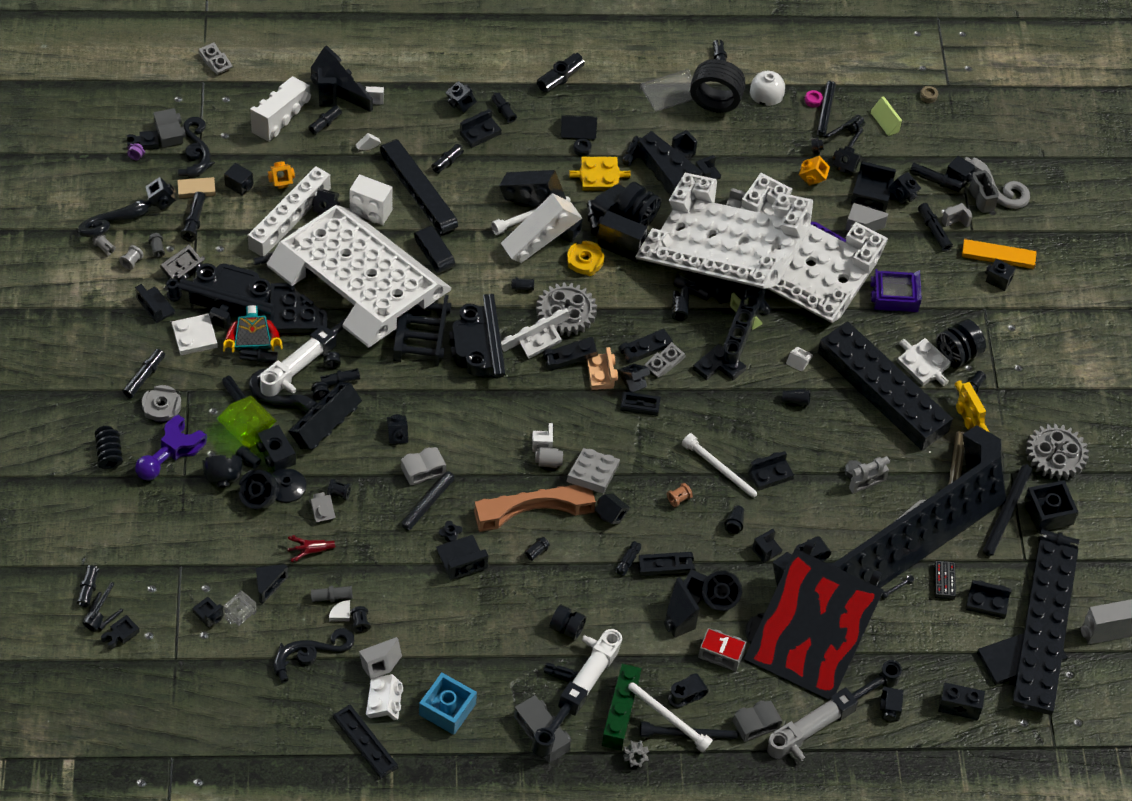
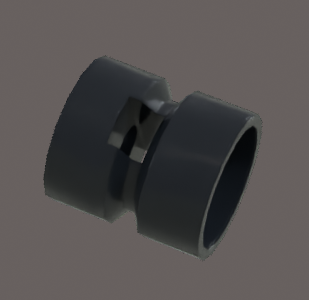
M560 604L551 619L550 628L560 633L564 631L566 636L576 640L585 626L587 616L579 612L572 613L570 608Z

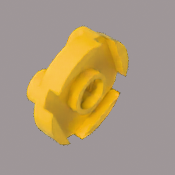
M582 241V244L575 243L568 250V267L577 273L593 276L603 266L604 253H602L601 247L594 242ZM589 256L588 260L581 257Z

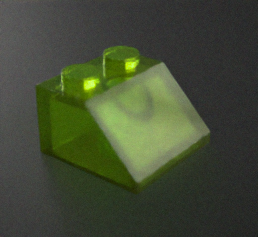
M248 396L230 404L217 418L240 443L249 447V449L258 441L257 433L271 428L277 421L253 396Z

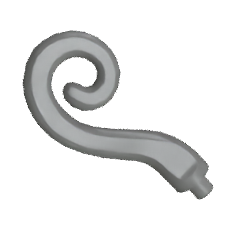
M968 157L965 158L966 161L976 166L974 172L986 170L992 178V184L997 188L991 171L985 163L975 157L972 160ZM1018 181L1006 183L1003 187L1004 195L998 190L997 203L1006 208H1023L1030 200L1029 189ZM1012 189H1016L1021 193L1019 199H1011L1014 196L1013 191H1011Z

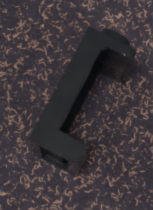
M862 161L851 205L856 203L886 213L891 193L888 187L894 182L896 169Z

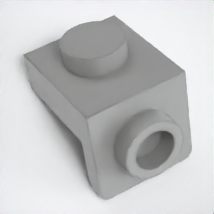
M961 203L944 211L942 223L947 227L961 221L965 227H968L971 223L972 213Z
M324 492L314 494L313 499H310L309 503L312 506L315 523L336 518L331 496H325Z

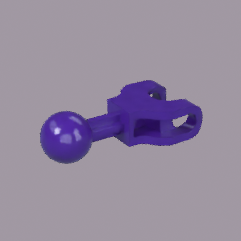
M180 415L174 416L165 424V436L161 439V449L153 456L145 455L139 458L135 465L136 474L143 480L155 479L160 473V464L168 457L177 460L182 456L188 457L197 454L205 446L207 434L201 430L188 435L181 433L185 428V420Z

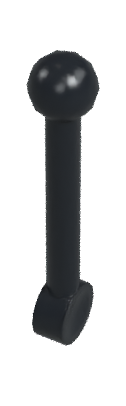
M908 575L905 581L888 591H883L881 597L886 599L889 594L907 583L912 584L914 577Z

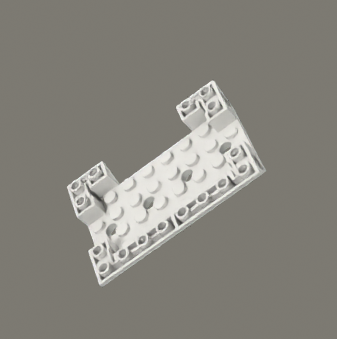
M684 173L669 199L673 209L661 230L651 229L635 256L636 259L764 289L778 286L810 229L813 200L779 193L772 205L775 216L715 203L716 179ZM748 241V243L741 245L742 242ZM780 248V251L773 253L775 249Z
M760 173L742 198L741 209L775 216L772 205L779 193L790 195L792 188ZM855 222L846 236L845 243L810 224V229L778 286L767 289L833 323L841 318L876 266L888 238ZM748 241L742 242L741 245L748 243ZM812 260L816 265L808 266L806 262ZM840 277H845L848 279V281L846 283H841L838 281V279Z
M338 205L333 206L281 240L267 262V267L291 286L306 277L305 267H307L351 302L354 307L344 321L343 328L368 348L397 328V317L416 304L425 309L451 291L449 285L349 208ZM368 274H370V275H374V274H375L376 276H374V277H369V276H367V275H368Z

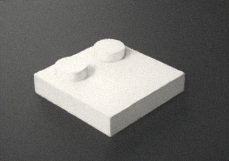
M209 314L172 321V328L180 356L218 348Z

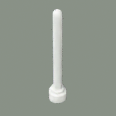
M567 196L566 200L570 202L571 199ZM535 209L505 221L498 219L491 222L494 234L500 235L508 227L523 222Z
M692 433L684 438L681 444L684 448L697 452L752 498L757 496L756 490L700 446L697 437Z
M635 683L629 684L628 688L630 691L694 740V744L697 745L696 748L703 753L713 741L709 736L699 735Z

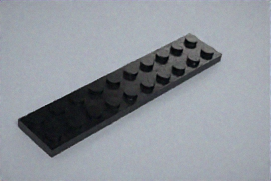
M1040 540L1038 543L1012 705L1051 716L1054 712L1078 548L1075 549L1064 545L1058 546L1056 543Z

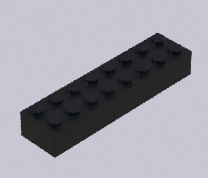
M845 322L820 340L818 354L920 450L923 451L949 432L953 418L851 323Z

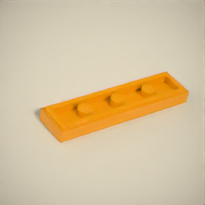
M964 239L962 257L989 262L999 259L1012 266L1034 269L1036 251Z

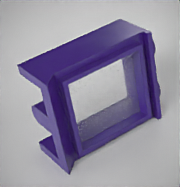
M875 269L874 276L870 278V287H873L871 302H874V310L919 311L922 300L920 270L915 273L878 271Z

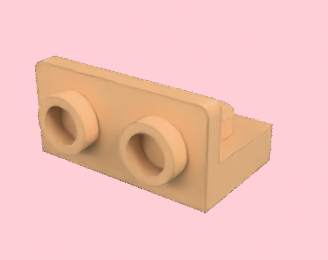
M608 347L605 354H598V356L586 359L591 390L613 389L615 381H618L617 369L613 367L615 365V355L611 354L610 347Z

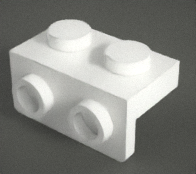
M393 674L371 679L366 712L369 718L389 715L393 720L398 719L401 709L400 701L403 684Z

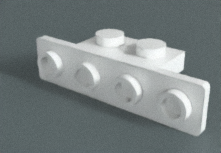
M568 309L557 310L552 316L538 320L535 325L524 327L519 333L505 337L501 341L503 352L521 344L528 359L544 350L561 343L562 339L554 326L570 319Z

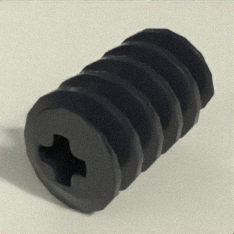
M104 425L97 428L94 433L99 468L111 469L120 466L123 463L119 431L114 430L111 426Z

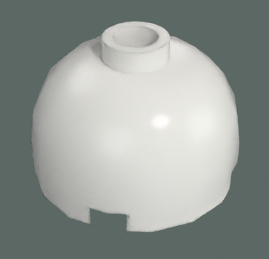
M762 71L753 78L750 95L755 102H762L766 106H771L782 101L785 93V83L778 73Z

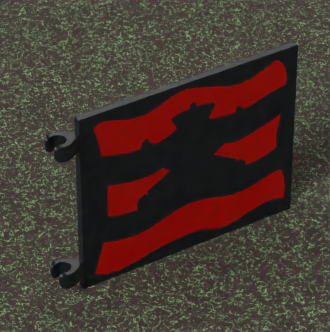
M808 539L803 552L795 548L744 659L829 700L832 695L837 693L884 590L877 587L882 573L874 571L868 583L811 556L816 542Z

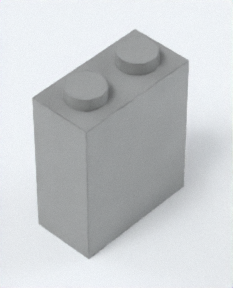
M1132 599L1090 607L1081 626V634L1086 638L1087 643L1093 644L1132 636Z

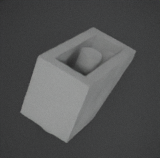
M854 203L845 230L850 231L855 222L873 231L885 228L888 213Z

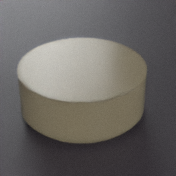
M932 86L923 87L920 93L921 100L926 103H934L938 97L937 89Z

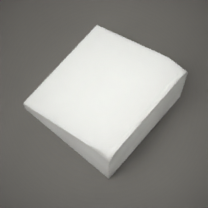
M796 347L790 352L786 364L799 371H803L813 355Z

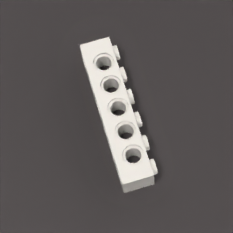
M315 166L248 234L249 249L260 256H265L313 207L312 200L317 195V190L331 189L330 174Z

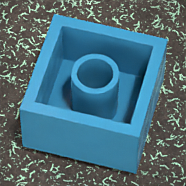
M441 673L419 703V715L455 735L476 705L477 692Z

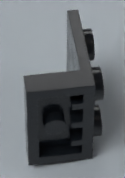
M473 535L436 547L450 581L488 568L486 549L480 551Z

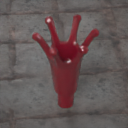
M295 535L288 537L289 540L300 543V546L287 549L288 552L301 551L300 554L290 560L292 563L307 554L335 548L334 541L304 540L295 537Z

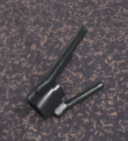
M855 115L840 127L826 134V137L828 138L847 127L850 132H856L848 145L853 147L859 135L864 132L862 127L865 126V120L862 116Z
M114 582L110 583L102 597V592H98L87 616L84 618L83 625L90 631L96 632L98 629L102 631L108 623L123 612L122 608L104 622L102 620L104 616L98 612L111 592Z

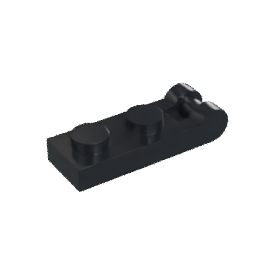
M661 329L630 343H622L618 350L621 354L625 355L627 363L631 364L663 351L673 341L666 330Z
M593 336L555 349L543 351L547 370H555L598 356Z
M692 552L638 556L641 576L680 573L688 575L691 569L696 571L695 565L692 562L694 561Z

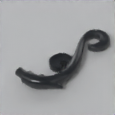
M200 117L188 118L184 122V129L186 134L195 142L187 146V158L191 160L198 159L201 152L202 160L199 164H194L191 167H187V169H178L179 177L188 176L190 178L198 176L215 164L214 161L211 162V153L208 146L189 129L191 125H197L198 128L195 129V134H200L205 130L206 123Z
M339 628L332 633V644H335L337 638H344L346 640V643L341 646L313 640L294 641L285 646L283 643H280L273 662L276 676H279L281 683L289 680L286 674V665L289 661H286V659L297 650H299L297 659L303 665H309L316 660V649L332 652L350 650L355 642L353 633L345 628Z

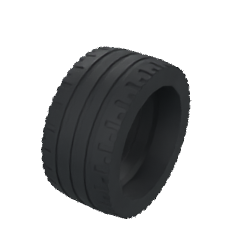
M719 59L706 60L699 64L694 72L690 86V95L696 104L708 111L716 113L730 112L737 108L742 99L745 89V77L737 66L728 61ZM705 82H718L727 86L730 90H717Z

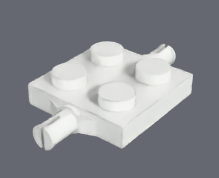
M926 338L913 346L906 339L899 343L906 352L898 357L897 362L919 384L924 386L933 380H937L942 386L948 384L949 380L942 373L950 367L951 362Z

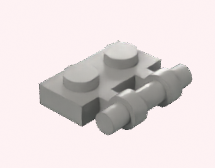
M887 456L883 458L878 457L871 463H863L858 465V468L853 469L852 473L854 476L851 478L849 486L851 492L854 494L886 481L889 472L886 465L890 463Z

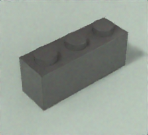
M536 695L515 706L514 718L532 741L538 729L548 728L555 719V716H551L547 711L546 704L539 700ZM560 726L554 733L555 741L552 752L545 757L549 763L570 751L571 738L566 731L563 732Z

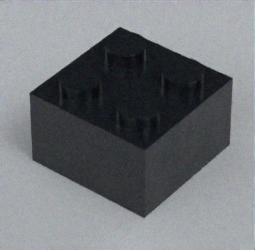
M1065 480L1028 487L1024 502L1037 532H1040L1041 528L1043 530H1051L1074 525L1079 512Z

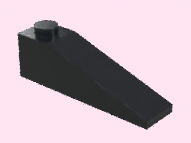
M326 45L311 66V81L318 85V68H322V78L336 77L337 97L371 112L373 110V98L360 82L356 83L349 68L345 70L340 64L341 58Z

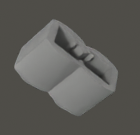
M437 447L425 448L420 453L405 455L401 459V469L409 484L416 485L427 479L442 476L446 472V463Z

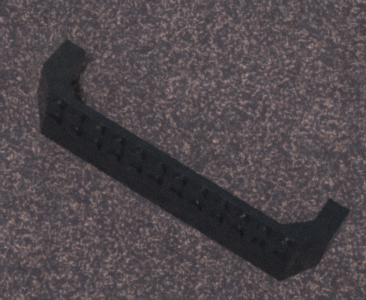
M977 425L962 434L966 464L973 469L836 562L828 564L868 583L873 572L879 571L882 573V577L877 587L881 588L1005 503V468L1001 439ZM788 552L772 562L777 586L792 556Z

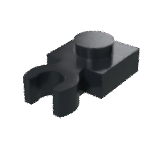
M157 130L139 132L140 136L134 134L127 135L128 146L130 144H140L144 150L159 149Z
M125 615L110 626L112 632L104 633L101 636V641L112 640L107 644L108 649L111 650L117 645L119 640L124 644L138 634L140 630Z

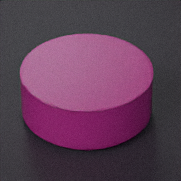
M812 90L806 93L805 103L807 106L816 108L822 104L823 96L820 92Z

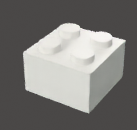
M359 174L350 188V210L373 223L384 225L392 212L393 187Z

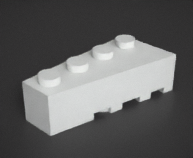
M292 76L279 86L278 92L273 91L270 93L269 99L261 100L259 107H252L250 109L252 133L270 142L279 134L284 126L288 125L290 119L295 114H298L301 107L309 102L311 98L310 85Z
M552 193L501 244L511 259L522 263L581 220L582 217L571 202Z

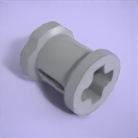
M131 245L129 251L121 256L119 261L123 267L132 270L135 266L134 264L143 258V252L139 247Z

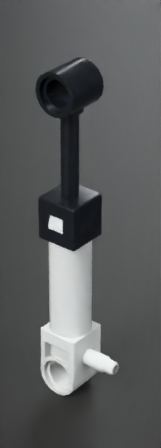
M346 318L331 330L324 325L320 326L310 334V340L282 362L278 360L263 371L260 376L261 393L271 397L277 395L284 388L291 393H295L296 388L291 384L292 377L319 355L324 356V354L336 347V336L344 329L343 323Z
M606 630L598 641L591 637L583 636L582 641L593 648L591 656L574 681H570L561 694L558 704L561 710L548 728H540L535 732L531 747L533 753L537 756L546 757L551 754L555 741L554 733L568 713L574 716L577 715L584 705L588 693L605 668L608 669L617 656L622 642V635L617 630Z

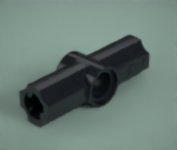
M573 53L564 61L555 62L553 69L537 79L539 89L542 92H548L558 84L566 83L570 75L584 66L585 61L579 53Z

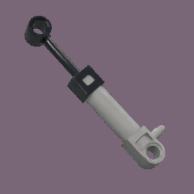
M894 660L886 661L882 666L879 677L853 693L846 687L832 695L827 703L795 723L791 721L774 731L768 741V754L773 758L780 759L792 752L796 758L803 761L805 756L799 747L805 739L835 720L841 721L855 712L858 699L881 684L889 688L895 687L902 673L901 665Z

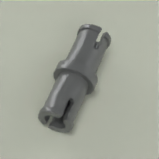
M329 586V588L311 589L312 602L327 600L335 602L338 599H353L352 586L336 588Z

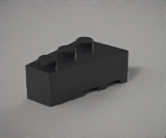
M555 170L507 172L499 185L505 200L533 207H539L552 193L566 200Z

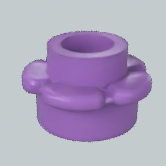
M130 144L128 146L127 155L131 159L139 160L144 156L145 151L140 144Z

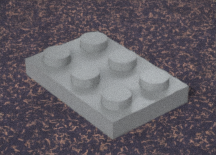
M583 448L568 474L567 482L604 494L619 466L620 459L612 455L598 453L593 449Z

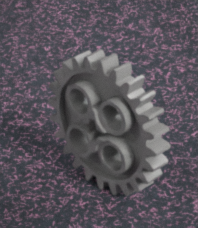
M563 282V286L560 287L556 283L555 289L549 286L548 291L543 290V295H539L536 314H538V320L552 316L557 310L567 308L570 319L554 327L557 331H560V336L564 332H567L568 336H570L571 332L578 335V330L584 333L585 327L590 328L591 323H594L597 314L595 298H592V293L586 294V288L580 290V285L574 288L573 283L566 286L565 282Z
M1047 424L1045 429L1040 426L1039 431L1034 430L1033 435H1030L1025 453L1028 454L1027 460L1032 461L1030 466H1037L1036 472L1043 471L1042 476L1050 474V479L1056 476L1060 480L1061 476L1068 480L1069 475L1074 478L1076 473L1080 474L1082 469L1085 468L1089 458V450L1086 449L1087 443H1082L1083 437L1077 438L1078 432L1071 433V427L1065 430L1064 425L1058 428L1057 424H1054V427L1051 428Z

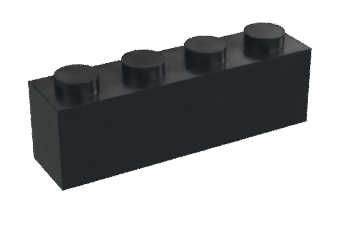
M340 382L288 432L300 449H315L324 437L332 433V429L336 425L344 422L345 417L358 408L357 406L362 402V399L351 383Z

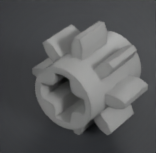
M641 740L638 743L630 741L631 744L628 747H624V751L627 753L623 755L624 760H629L630 767L633 765L642 767V763L649 760L646 755L649 752L648 747H643Z

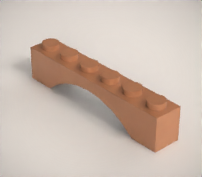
M578 485L558 486L553 489H540L535 492H522L512 496L482 499L475 502L474 513L479 532L499 529L513 516L532 509H558L575 516L595 512L596 501L591 489Z

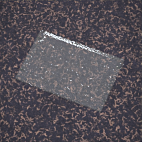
M689 69L640 83L641 89L655 112L693 100L690 95L693 77Z

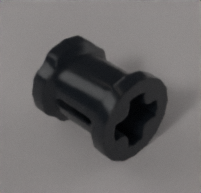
M331 479L327 495H336L343 497V500H347L352 484H344Z
M357 606L350 610V616L353 617L354 622L352 629L356 633H364L371 628L367 619L368 608L364 606Z

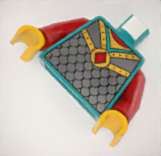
M252 305L246 306V316L238 317V321L233 322L223 343V351L225 352V349L228 347L232 348V353L234 350H240L241 348H261L274 351L275 346H280L283 349L279 332L272 321L266 320V316H258V306Z

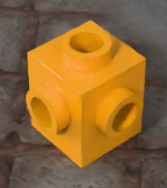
M819 155L803 161L799 175L810 186L825 181L830 166Z
M281 161L275 162L274 166H270L268 179L274 186L286 188L289 187L288 184H293L292 179L295 178L294 169L289 164ZM279 171H283L282 177L277 176Z

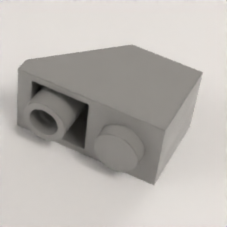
M397 637L359 651L362 667L370 679L390 673L402 657Z

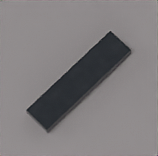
M351 704L333 714V719L380 779L398 769V764Z

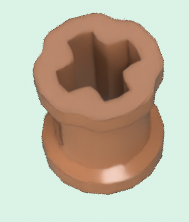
M682 483L674 491L667 492V498L674 507H678L682 501L690 500L693 497L692 491L686 483Z

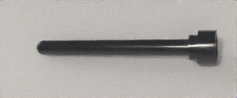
M646 721L640 722V738H649L653 734L687 736L677 727L654 726ZM692 728L699 735H707L710 738L737 739L739 737V732L734 730Z

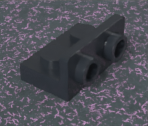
M490 109L467 118L460 123V135L471 148L501 135L502 131L492 119V111Z
M785 451L775 452L765 458H757L750 463L749 475L758 491L793 480L794 474L786 461L787 453Z
M972 580L968 592L966 610L1005 619L1011 588L1003 585L989 584L981 580Z

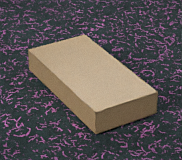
M214 177L178 180L179 198L194 197L195 192L198 191L203 192L205 196H216Z

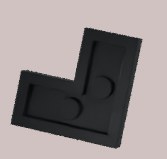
M718 344L693 365V370L705 380H708L720 370L734 381L746 370V365L740 360L735 364L725 362L723 358L724 348Z

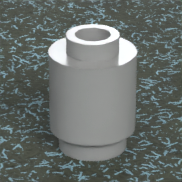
M540 447L539 451L535 452V463H539L538 467L557 468V466H562L563 451H558L556 448Z

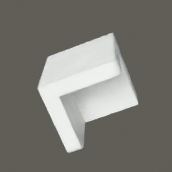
M549 423L548 431H533V452L539 451L540 447L552 448L553 423Z

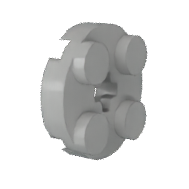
M166 385L156 386L150 392L148 390L142 398V408L146 418L154 421H169L181 410L180 395L176 393L174 388ZM165 401V405L159 406L157 403Z

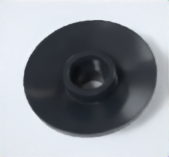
M281 469L272 474L279 486L276 501L290 503L297 501L304 495L307 484L300 472L294 469Z

